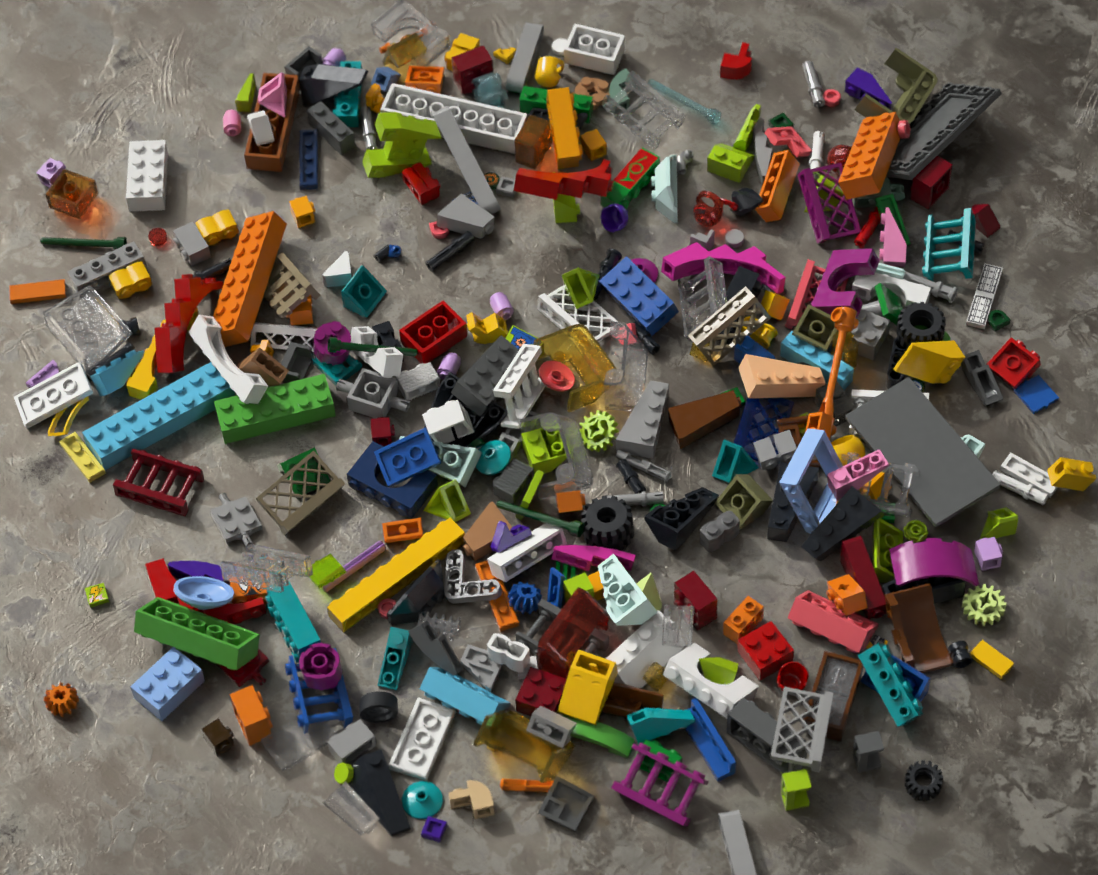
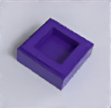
M428 816L422 829L421 837L441 843L448 823Z

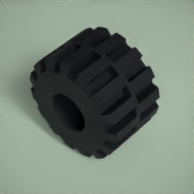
M607 495L601 496L602 499L600 500L597 498L592 499V504L587 503L585 511H582L581 521L585 525L583 536L586 544L623 550V545L628 546L631 543L630 539H633L634 536L633 517L630 506L626 505V501L623 499L618 501L616 496L607 498Z

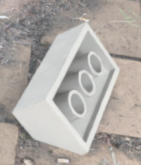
M659 610L657 611L658 613L648 619L606 658L616 662L619 672L614 681L615 683L642 689L667 666L670 658L688 646L675 624Z

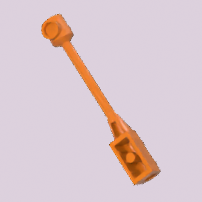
M837 307L831 313V320L835 322L834 327L839 331L826 397L818 412L809 413L806 430H825L829 440L837 431V427L834 425L833 396L846 333L856 329L859 324V320L856 319L857 311L849 307Z

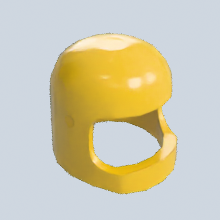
M551 56L541 57L537 63L536 82L545 88L555 87L560 81L559 73L564 69V61Z

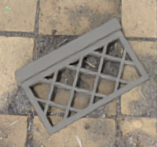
M784 687L770 759L811 767V771L819 772L834 692L825 691V695ZM787 694L796 696L799 701L790 704L786 699ZM810 699L819 700V705L811 708L806 701ZM803 704L807 711L799 715L794 708ZM791 711L796 718L787 721L783 714ZM811 714L816 722L808 726L803 718ZM799 721L804 728L796 732L791 725ZM788 728L792 735L784 739L780 731ZM808 732L812 740L805 743L800 735ZM796 738L801 746L793 750L788 742ZM783 745L789 751L785 755L776 753V749ZM805 749L809 754V759L799 758L796 753Z

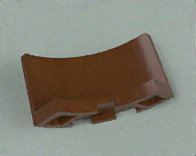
M925 584L885 594L888 618H891L894 627L891 633L894 644L899 645L900 660L921 673L952 666L953 662L946 648L937 620L932 586Z

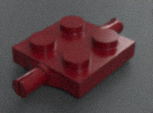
M258 649L257 656L238 670H231L221 664H215L240 688L245 682L253 678L260 686L263 685L266 679L260 674V671L269 662V659Z

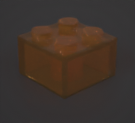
M530 114L514 140L516 163L536 169L538 164L543 162L544 154L552 146L550 121Z
M63 169L45 195L49 208L81 219L98 195L95 180Z

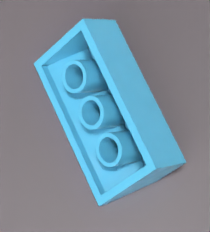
M429 667L419 688L425 692L424 695L433 700L438 698L445 707L450 709L455 707L459 710V714L467 718L472 716L477 719L476 723L484 727L495 725L511 705L509 701L457 674L453 675L441 667Z

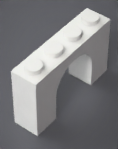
M696 643L691 644L670 658L663 675L726 719L728 718V713L743 697L748 701H753L759 688L757 684L743 675L730 684H717L707 680L699 673L702 671L699 658H709L710 653Z

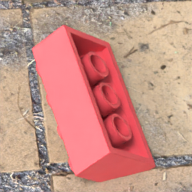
M809 590L795 598L788 619L792 620L794 625L804 626L815 635H823L831 643L842 644L846 646L848 651L853 653H859L866 648L879 625L857 613L846 616L841 610L836 608L834 602H830L828 599Z

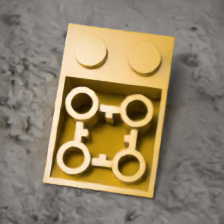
M578 650L570 667L558 712L596 725L619 672L616 662Z

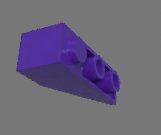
M857 67L845 80V93L862 100L865 94L891 110V100L872 74Z

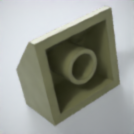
M808 304L792 335L826 352L838 330L834 327L835 322L831 320V315Z
M736 474L715 504L722 512L731 510L740 519L739 529H742L762 516L773 500L750 475Z

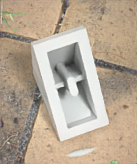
M347 251L322 274L325 287L347 285L352 278L349 253Z

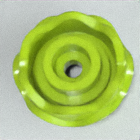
M912 520L904 526L903 533L908 541L918 543L926 539L928 530L925 523L920 520Z

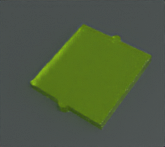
M331 553L303 569L304 573L318 589L330 582H334L335 579L347 573Z

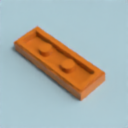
M65 279L9 286L11 304L66 298Z

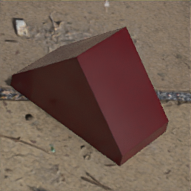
M974 204L970 207L976 218V229L988 238L1000 229L1001 226L989 204Z

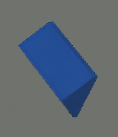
M892 655L891 657L894 662H897L903 671L902 677L910 683L913 689L911 693L914 698L921 702L929 691L930 678ZM865 671L860 682L878 692L867 671Z

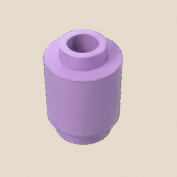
M332 48L323 59L322 65L340 67V61L346 60L345 53L339 48Z
M497 292L490 297V305L494 313L504 320L509 319L514 310L508 297L502 292Z
M455 353L445 355L437 370L439 377L444 380L449 372L456 376L461 365V358Z

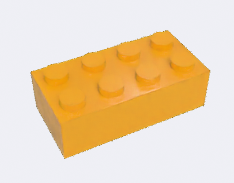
M569 87L547 90L546 102L557 169L578 167L579 160H582L583 151L582 145L578 144L580 137L579 127H575L577 114L576 110H573V92L570 93Z

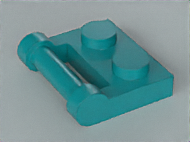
M350 354L347 360H345L350 365L348 368L343 364L332 366V364L325 362L321 363L316 357L312 359L313 364L335 386L339 379L347 380L362 367V363L359 360H355Z

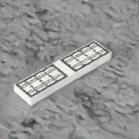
M984 263L966 325L985 329L1001 277L1002 267Z

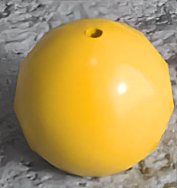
M854 435L843 436L831 442L843 466L866 455L864 444Z

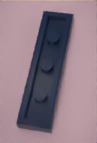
M317 129L299 130L300 190L318 189Z

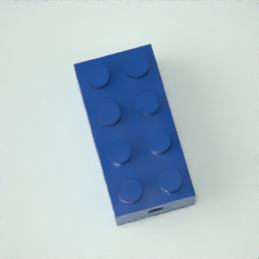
M627 256L599 281L604 290L645 331H648L651 337L679 312L675 303Z

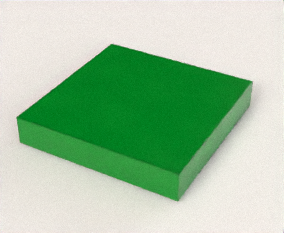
M882 283L875 285V290L882 314L897 326L898 316L903 309L901 299Z

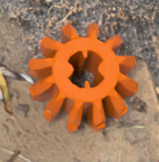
M60 682L57 687L52 684V690H46L47 696L44 697L46 709L49 712L51 711L54 716L59 713L63 717L66 712L71 715V709H77L76 703L79 702L76 689L71 688L69 683L63 686V683Z

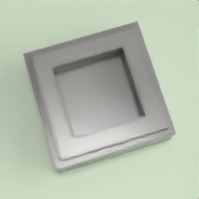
M501 176L496 188V194L513 198L516 192L513 191L515 179Z

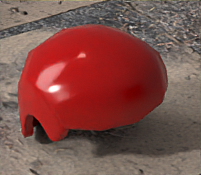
M790 661L784 664L778 672V687L781 691H784V687L803 690L807 685L809 674L805 666L799 662Z

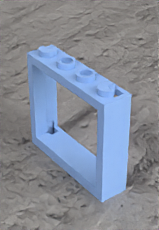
M817 429L806 430L779 482L803 528L809 534H812L836 506L837 502L827 483L814 510L810 506L799 484L811 460L815 455L826 477L828 473L843 467L825 430Z

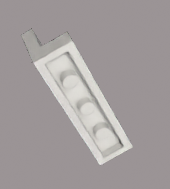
M255 322L251 333V346L260 344L256 342V332H263L268 338L267 340L271 341V346L274 349L287 350L289 345L285 344L287 342L290 344L294 336H300L305 341L302 345L307 344L312 347V352H314V347L309 341L314 338L315 331L318 328ZM276 334H282L286 339L282 345L277 344L272 339Z

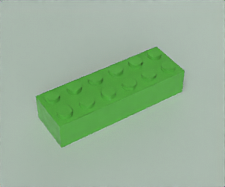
M325 374L268 387L258 404H245L239 399L238 395L214 401L225 444L336 416Z
M160 597L153 599L136 610L135 633L145 638L154 639L161 644L175 647L177 650L186 651L193 656L205 658L212 663L221 664L231 670H238L258 654L260 634Z

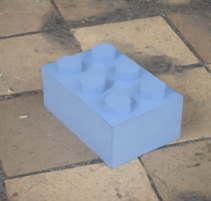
M172 647L130 687L134 699L163 721L205 679L200 667L175 647Z

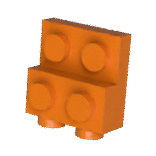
M409 66L405 86L441 94L444 67Z

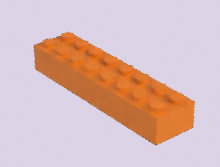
M274 211L246 218L213 314L214 319L222 327L220 332L224 347L249 341L287 223Z

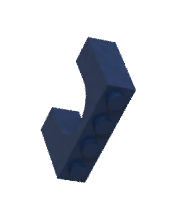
M372 441L347 473L348 485L354 490L365 493L367 497L380 501L385 507L397 510L402 516L413 518L438 486L437 475L426 470L412 477L408 483L401 487L388 488L381 485L376 480L381 469L374 451L383 448V446Z

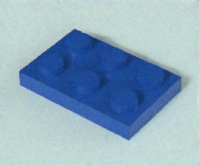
M426 427L374 451L388 487L399 484L441 464L439 455Z

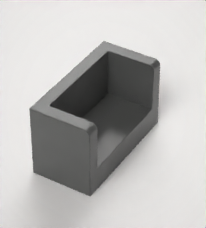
M308 46L284 66L285 74L298 75L300 79L302 71L306 66L323 64L322 55Z
M290 342L281 362V365L289 370L282 383L305 378L313 359L312 347Z
M879 731L855 736L853 758L858 773L881 768L882 764L878 752L884 750V745Z

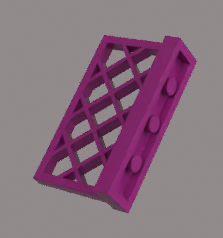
M841 163L813 169L807 168L797 174L817 244L859 234L861 231L852 199L845 200L844 194L840 197L834 193L836 186H839L838 181L843 171ZM837 168L839 177L837 180L828 175L832 169ZM818 172L824 176L821 183L814 180L813 173ZM826 178L835 183L831 190L823 186ZM820 189L829 194L826 200L819 197L818 192ZM831 196L839 200L837 207L828 203ZM842 203L849 208L847 215L839 210ZM825 206L834 211L831 218L824 215L823 210ZM836 213L845 218L841 225L833 220ZM847 220L853 223L855 230L849 231L844 228ZM830 224L839 228L834 235H830L828 229Z

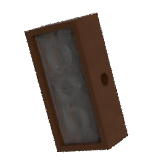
M824 651L812 692L825 695V691L834 692L826 738L841 742L863 673V664L861 660ZM810 699L808 705L814 708L819 705V700ZM811 714L803 718L808 726L816 722Z

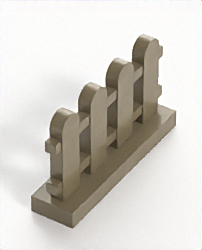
M281 252L277 256L281 263L279 265L276 264L271 271L263 297L266 301H270V306L273 309H277L276 313L283 318L288 314L291 315L293 313L292 310L301 302L308 300L307 297L309 295L314 300L321 295L290 259Z

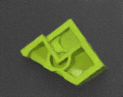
M756 104L750 110L733 148L744 152L747 151L753 140V128L761 115V105Z

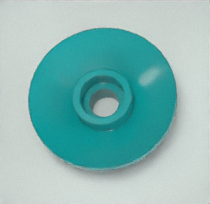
M499 440L487 442L479 449L482 454L476 464V468L485 475H494L506 468L511 459L509 446Z
M427 781L411 784L402 795L404 811L415 819H427L428 816L433 817L439 812L443 804V796L440 789L435 784ZM420 795H425V798L420 799L418 797Z

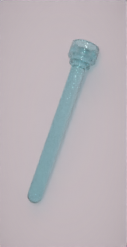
M653 79L648 81L651 87L705 115L709 122L716 124L720 120L721 111L715 108L707 109Z

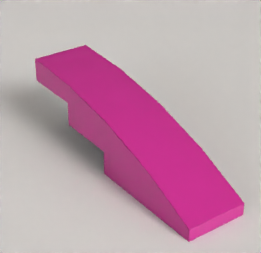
M562 545L554 547L552 559L589 571L591 565L598 567V565L614 554L623 567L631 571L636 555L598 546Z

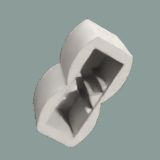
M495 633L492 635L487 644L488 657L495 663L506 664L513 671L524 672L530 663L529 648L520 642L511 641L502 634Z

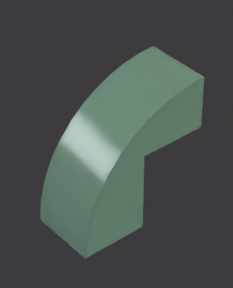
M627 69L619 72L610 84L609 105L614 117L630 110V99L625 93L634 89V77Z

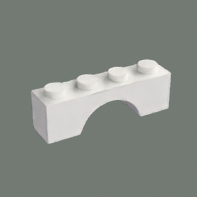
M876 272L874 275L856 276L852 285V291H856L860 299L868 301L877 296L875 285L882 283L898 295L904 306L908 304L912 306L914 302L920 304V302L928 304L930 299L931 287Z
M369 326L352 327L351 343L378 345L377 333ZM395 347L378 348L376 353L353 351L355 355L363 359L365 363H368L382 377L392 378L393 376H400L403 354Z

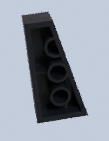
M739 266L718 309L745 286L757 298L762 290L760 274ZM731 327L729 334L735 333L736 327ZM733 338L727 339L726 344L729 345Z
M785 462L780 463L767 539L781 542L788 541L798 519L779 483L789 463ZM808 466L799 484L807 500L810 498L812 490L818 482L819 468Z
M852 486L801 547L821 562L842 546V541L856 537L858 533L870 527L872 523L886 514Z
M930 577L898 586L894 579L882 585V591L885 596V594L930 584L932 586L933 601L936 604L964 597L965 581L952 577Z

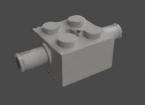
M362 368L355 383L339 379V382H337L336 390L348 393L347 401L351 411L372 418H385L391 408L408 412L410 407L409 400L396 397L399 392L396 378H384L380 373Z

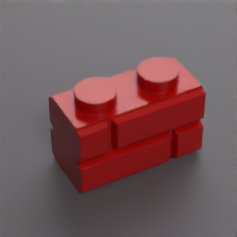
M418 162L402 171L403 181L420 204L424 205L440 196L439 189L441 186L439 181L431 177L430 169L424 167L422 163Z

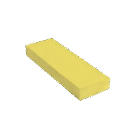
M76 432L59 441L60 446L89 483L106 474L105 469Z

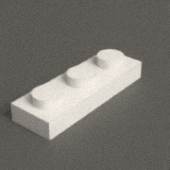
M1013 453L1008 455L1000 467L1001 471L1022 483L1031 484L1033 488L1048 493L1049 498L1058 488L1051 485L1047 472Z

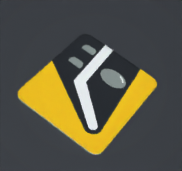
M874 635L866 648L869 649L878 643L887 645L888 641Z

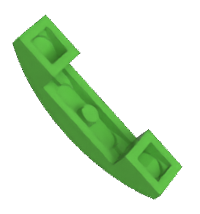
M559 714L577 723L570 736L606 747L610 753L625 758L629 757L632 745L635 742V739L600 722L593 725L565 714Z

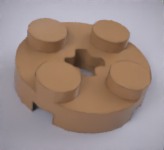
M584 77L575 87V94L591 96L590 92L597 93L592 96L593 110L598 109V106H605L609 102V85L605 80Z

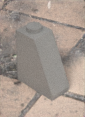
M461 193L437 214V226L462 234L470 231L474 237L482 239L486 234H490L493 231L494 216Z

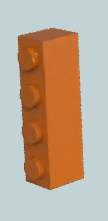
M789 150L773 154L759 194L764 202L756 207L755 210L766 223L781 220L800 165Z

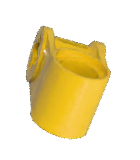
M751 316L745 317L744 321H749ZM764 323L749 337L763 348L768 349L771 340L778 335V331L772 325ZM742 326L741 332L746 331L748 326Z

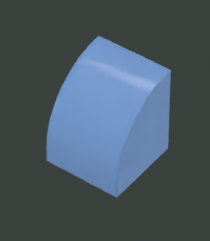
M389 67L376 68L371 84H378L383 91H389L391 84H396L401 74Z

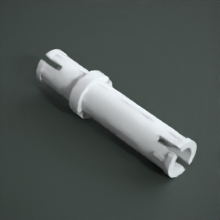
M820 131L815 132L813 135L812 157L809 160L810 169L822 167L824 163L822 155L825 134L821 132V137H819ZM818 172L813 173V176L815 174L814 180H818L821 174Z
M997 470L992 474L1000 483V486L1022 495L1026 500L1029 498L1044 505L1048 499V493L1033 488L1031 484H1024Z

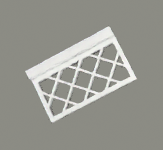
M565 285L548 295L543 293L538 298L537 309L587 353L593 350V346L621 327V324L595 301L589 303L588 306L578 309L575 308L574 304H565L564 299L571 300L568 294H564L566 291ZM552 299H562V303H555ZM564 309H572L574 314H568ZM577 310L587 311V315H578ZM590 311L598 312L600 317L590 316ZM576 320H585L587 325H581ZM589 321L600 322V326H590ZM603 322L613 325L612 327H602ZM589 331H598L600 334L594 337Z

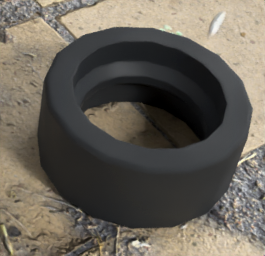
M384 691L367 693L359 701L360 717L372 723L391 721L398 715V699L395 695Z

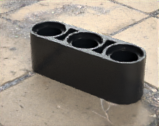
M897 338L893 343L887 371V389L905 379V374L896 372L893 369L907 350L906 346L903 347L900 344L901 341H898Z

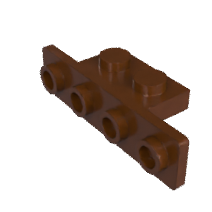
M613 683L602 712L627 718V715L637 712L641 708L662 709L664 695Z

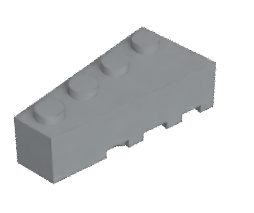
M650 380L616 438V452L621 450L625 453L630 452L631 455L654 459L669 398V383Z

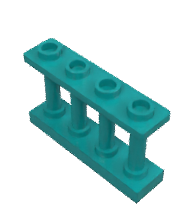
M964 209L961 219L935 222L933 215H928V222L925 223L927 237H924L926 251L923 252L925 266L922 267L923 276L927 280L933 281L934 274L960 271L963 272L965 279L973 278L976 218L972 209ZM963 227V231L960 234L936 237V231L939 229ZM962 242V246L957 249L935 252L936 244ZM961 256V261L958 263L934 266L935 259Z

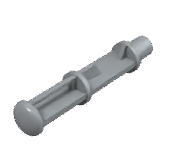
M618 450L616 453V457L622 460L626 459L629 465L664 482L669 481L671 477L670 471L646 460L640 461L632 457L630 452L625 453Z

